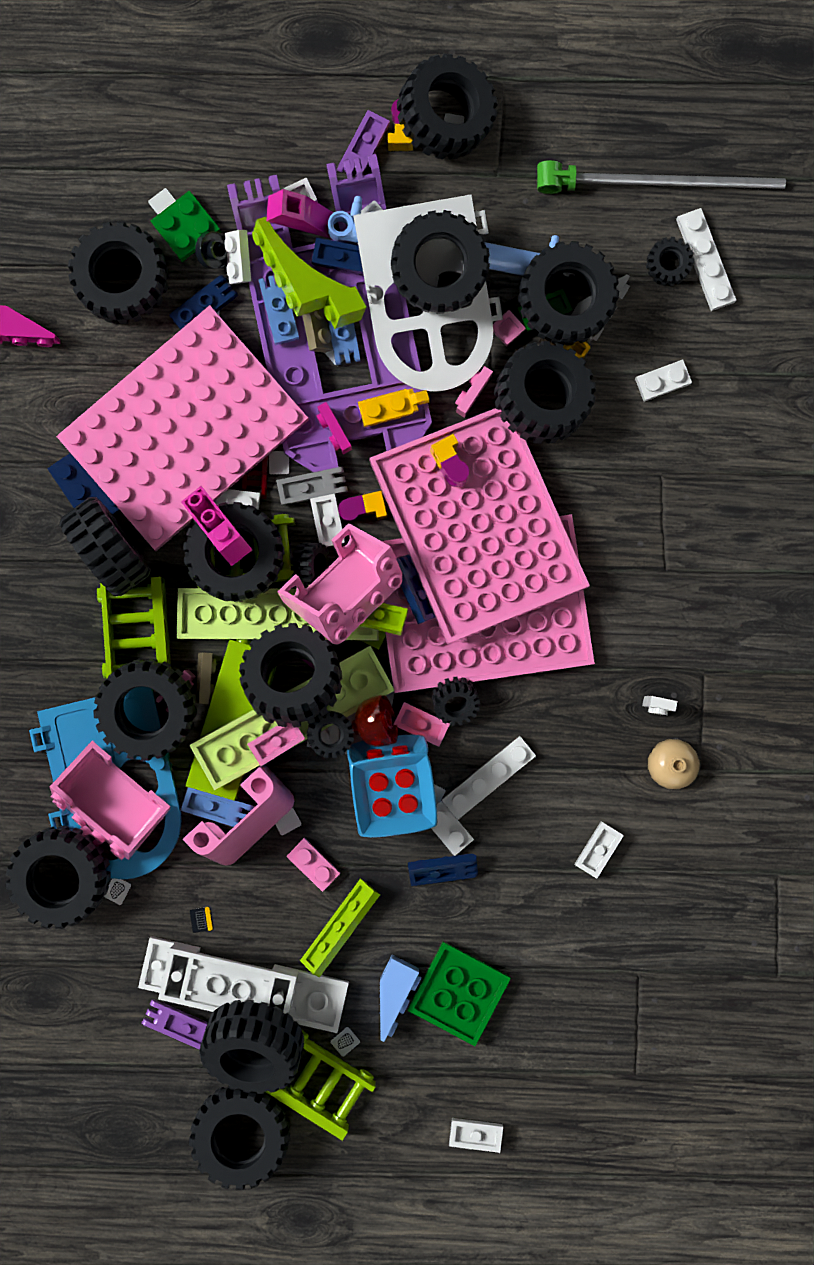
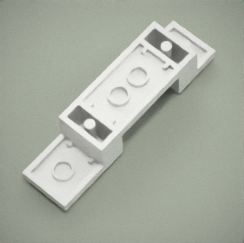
M153 936L149 938L138 988L158 992L159 1000L211 1012L227 1002L231 1004L235 1000H240L241 1002L254 1000L256 1003H261L262 1001L268 1003V1006H276L282 1009V1012L285 1014H290L299 1025L334 1033L338 1032L349 981L321 975L319 978L311 972L276 964L273 969L202 954L200 953L201 947Z

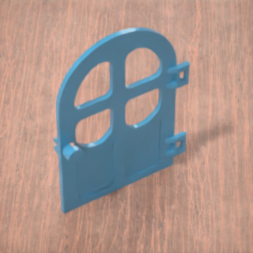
M144 686L131 689L124 698V711L128 720L135 727L144 731L151 732L161 729L162 726L153 689ZM95 697L37 711L41 727L29 730L34 752L46 750L53 782L91 741L112 757V763L120 769L127 761L132 760L127 758L128 753L122 752L119 755L113 751L116 746L111 742L107 745L103 741V738L106 737L103 731L98 733L96 725L99 723V720L94 718L93 710L97 708V704L94 703ZM41 733L43 745L38 746L35 734ZM169 752L159 759L152 757L150 761H145L155 770L157 776L158 790L155 794L170 806V810L165 815L163 834L156 847L149 852H141L137 849L129 860L125 857L122 860L119 858L109 860L110 865L106 868V871L111 872L112 879H131L153 871L169 857L178 841L181 830V809L171 769L172 763L169 761ZM67 808L64 811L60 809L58 812L48 814L51 827L54 826L57 829L55 817L60 816L62 826H69L71 831L74 828H81L71 818L74 814Z

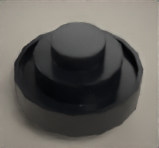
M209 231L201 234L197 239L195 246L197 259L202 266L208 269H219L227 264V251L224 245L225 236L222 233Z

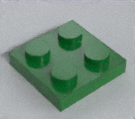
M190 191L150 220L181 262L196 252V242L201 234L209 231L221 232L220 228Z

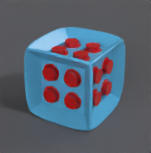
M397 735L351 744L350 749H347V757L350 767L357 829L360 836L370 838L394 836L428 830L437 825L434 780L428 757V744L423 735Z

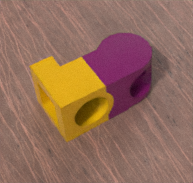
M397 99L391 107L395 133H388V151H413V145L411 144L413 140L410 136L406 137L403 133L404 124H399L397 116L400 111L397 110V101L399 100Z
M454 434L431 445L430 453L449 485L461 487L468 480L469 468L465 462L459 459L455 452L458 441Z
M382 491L347 498L338 507L341 519L348 523L356 521L359 517L376 514L377 520L387 518Z

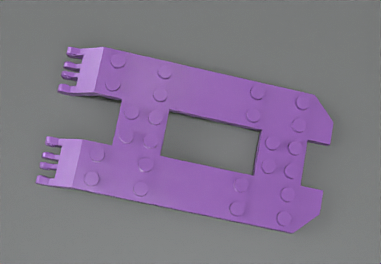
M376 154L368 155L369 157H367L372 174L363 176L359 157L354 158L357 177H352L349 159L344 160L343 167L347 175V179L337 180L336 164H326L336 212L344 211L350 215L355 196L362 197V209L372 201H376L383 210H386ZM277 175L269 176L270 188H272L274 194L280 191ZM260 178L254 179L258 198H253L250 180L244 183L248 200H238V189L235 183L227 185L237 230H247L251 272L249 286L267 371L309 418L304 425L282 443L285 455L311 472L339 467L336 451L329 440L332 434L328 427L323 429L316 415L320 414L317 406L324 402H327L348 441L383 434L386 451L423 437L432 424L428 403L419 405V411L414 412L413 415L364 428L358 406L359 401L413 388L398 380L384 365L378 353L364 275L312 265L311 261L315 244L293 248L289 228L270 222L282 241L305 263L338 283L350 288L354 286L357 288L367 307L359 324L372 384L323 394L315 352L309 351L303 316L297 317L293 309L300 339L275 346L258 280L264 278L266 287H270L268 277H274L275 274L271 267L266 265L260 246L255 244L252 236L256 220L267 217L268 196L270 195L263 196V186ZM338 222L340 232L345 231L347 225L344 222ZM344 241V242H342V243H347V244H352V245H358V243L350 242V241ZM394 283L387 289L384 295L386 314L391 320L408 318L409 312L406 298L401 296L398 292V287ZM413 331L395 333L391 338V344L395 353L408 367L421 372ZM413 388L414 393L424 391Z

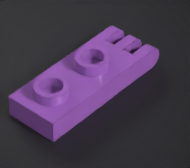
M367 110L338 165L337 171L342 173L344 171L343 162L349 159L353 175L355 171L354 158L359 157L363 176L369 166L367 157H369L368 155L375 154L390 126V121Z
M152 999L150 1005L159 1010L157 1012L148 1008L146 1015L154 1018V1021L144 1018L142 1024L200 1049L207 1022Z

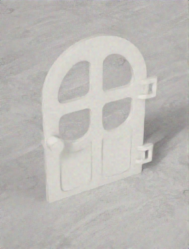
M472 195L353 215L378 353L384 365L398 380L419 390L444 391L452 389L468 381L480 370L492 346L493 321L503 320L500 298L488 297L485 281L484 286L468 307L459 308V310L454 312H445L444 314L423 311L419 316L391 320L386 314L384 295L387 289L394 283L391 270L394 242L407 223L412 222L420 214L423 216L428 214V211L436 210V213L447 210L457 216L461 214L465 216L466 221L469 223L473 222L475 225V218L481 217L483 229L477 231L483 235L488 234L485 210L474 212ZM443 238L429 240L421 246L416 255L417 272L422 280L433 286L436 277L443 272L452 271L459 274L463 272L464 258L462 252L450 240ZM492 303L496 305L497 315L495 316L491 315L490 304ZM473 320L478 326V336L474 350L463 364L457 366L448 364L444 355L440 332L441 327L445 324ZM416 329L426 330L432 355V367L427 371L418 372L404 364L395 353L391 344V338L395 333Z

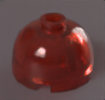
M377 695L364 700L358 706L355 720L352 721L354 733L360 735L361 739L370 746L384 747L397 743L398 727L397 725L392 726L391 717H395L390 701L385 695Z

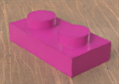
M327 402L317 406L320 414L316 415L323 429L329 428L332 434L329 440L336 451L341 449L343 455L351 451L352 446Z

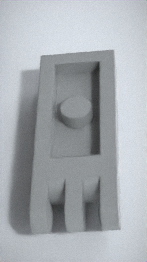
M343 467L276 480L281 505L285 506L308 501L311 498L348 492L347 486L337 488L336 485L345 483V477L335 478L334 476L335 474L343 473Z

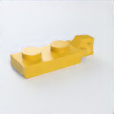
M412 388L359 401L358 406L364 428L413 415L414 412L419 411V405L429 403V396L427 390L414 393Z

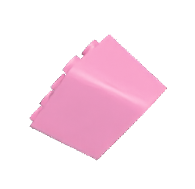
M349 523L331 540L339 557L313 583L305 589L299 576L295 574L278 591L280 598L290 609L336 645L345 641L402 583V571L391 546ZM347 535H349L350 539L348 544L342 547L343 539ZM296 586L297 590L295 595L293 596L289 593V591L291 590V588Z
M93 741L88 744L50 786L52 802L62 811L67 808L74 814L71 818L82 828L87 825L93 830L91 835L101 844L107 842L110 845V851L120 860L124 857L129 860L170 810V806L152 790L149 792L144 790L112 763V757Z
M266 765L260 766L241 784L243 789L258 805L227 834L217 824L201 821L183 838L194 852L221 865H231L291 810L294 805L293 794Z

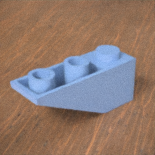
M391 955L380 977L381 1041L383 1042L387 1035L393 1036L398 1025L395 1019L398 1013L403 1014L410 1001L406 998L410 990H416L421 980V977L418 976L419 968L394 955Z

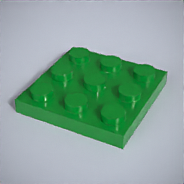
M442 941L407 1011L476 1046L511 977Z

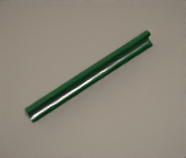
M516 298L501 305L502 312L517 304ZM496 308L491 311L492 316L497 315ZM472 321L473 326H477V324L474 321Z

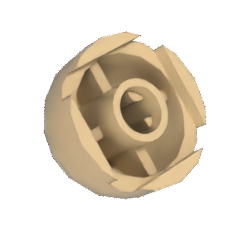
M667 739L659 742L648 757V770L652 779L659 785L667 789H681L690 785L696 779L699 772V758L690 744L679 739Z

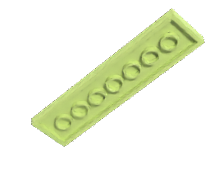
M178 588L177 639L253 640L256 638L259 640L262 637L261 632L266 629L268 632L275 630L274 626L282 624L283 628L288 627L289 623H297L298 628H302V625L312 626L282 601L278 594L280 589H269L252 600L227 602L209 595L201 588ZM291 589L289 593L294 596L297 589ZM358 626L346 640L379 641V630Z
M371 646L339 662L342 671V680L340 681L342 685L340 694H335L337 701L334 706L328 705L326 708L328 711L339 712L348 717L395 691ZM312 678L286 691L285 693L294 692L303 688L309 683V681ZM252 710L190 744L193 753L214 790L260 765L247 744L277 726L276 721L269 723L264 720L262 715L259 716ZM307 721L301 722V727H298L305 738L303 741L308 739L307 731L309 724ZM334 724L325 725V726L322 728L321 731H323L324 729H326V728H328V727H330V726H332V725H334Z

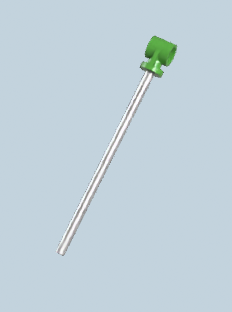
M543 161L537 165V191L543 194L561 192L562 185L567 186V191H574L576 183L784 189L786 186L785 178L576 173V165H569L568 170H562V163L558 161Z

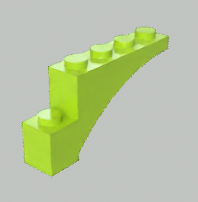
M267 217L256 220L254 231L252 232L253 240L257 246H260L266 265L271 267L275 274L277 286L284 291L287 305L290 309L294 310L297 317L324 308L325 317L328 321H331L334 329L362 319L367 307L355 286L351 288L313 269L282 241L270 222L266 221Z

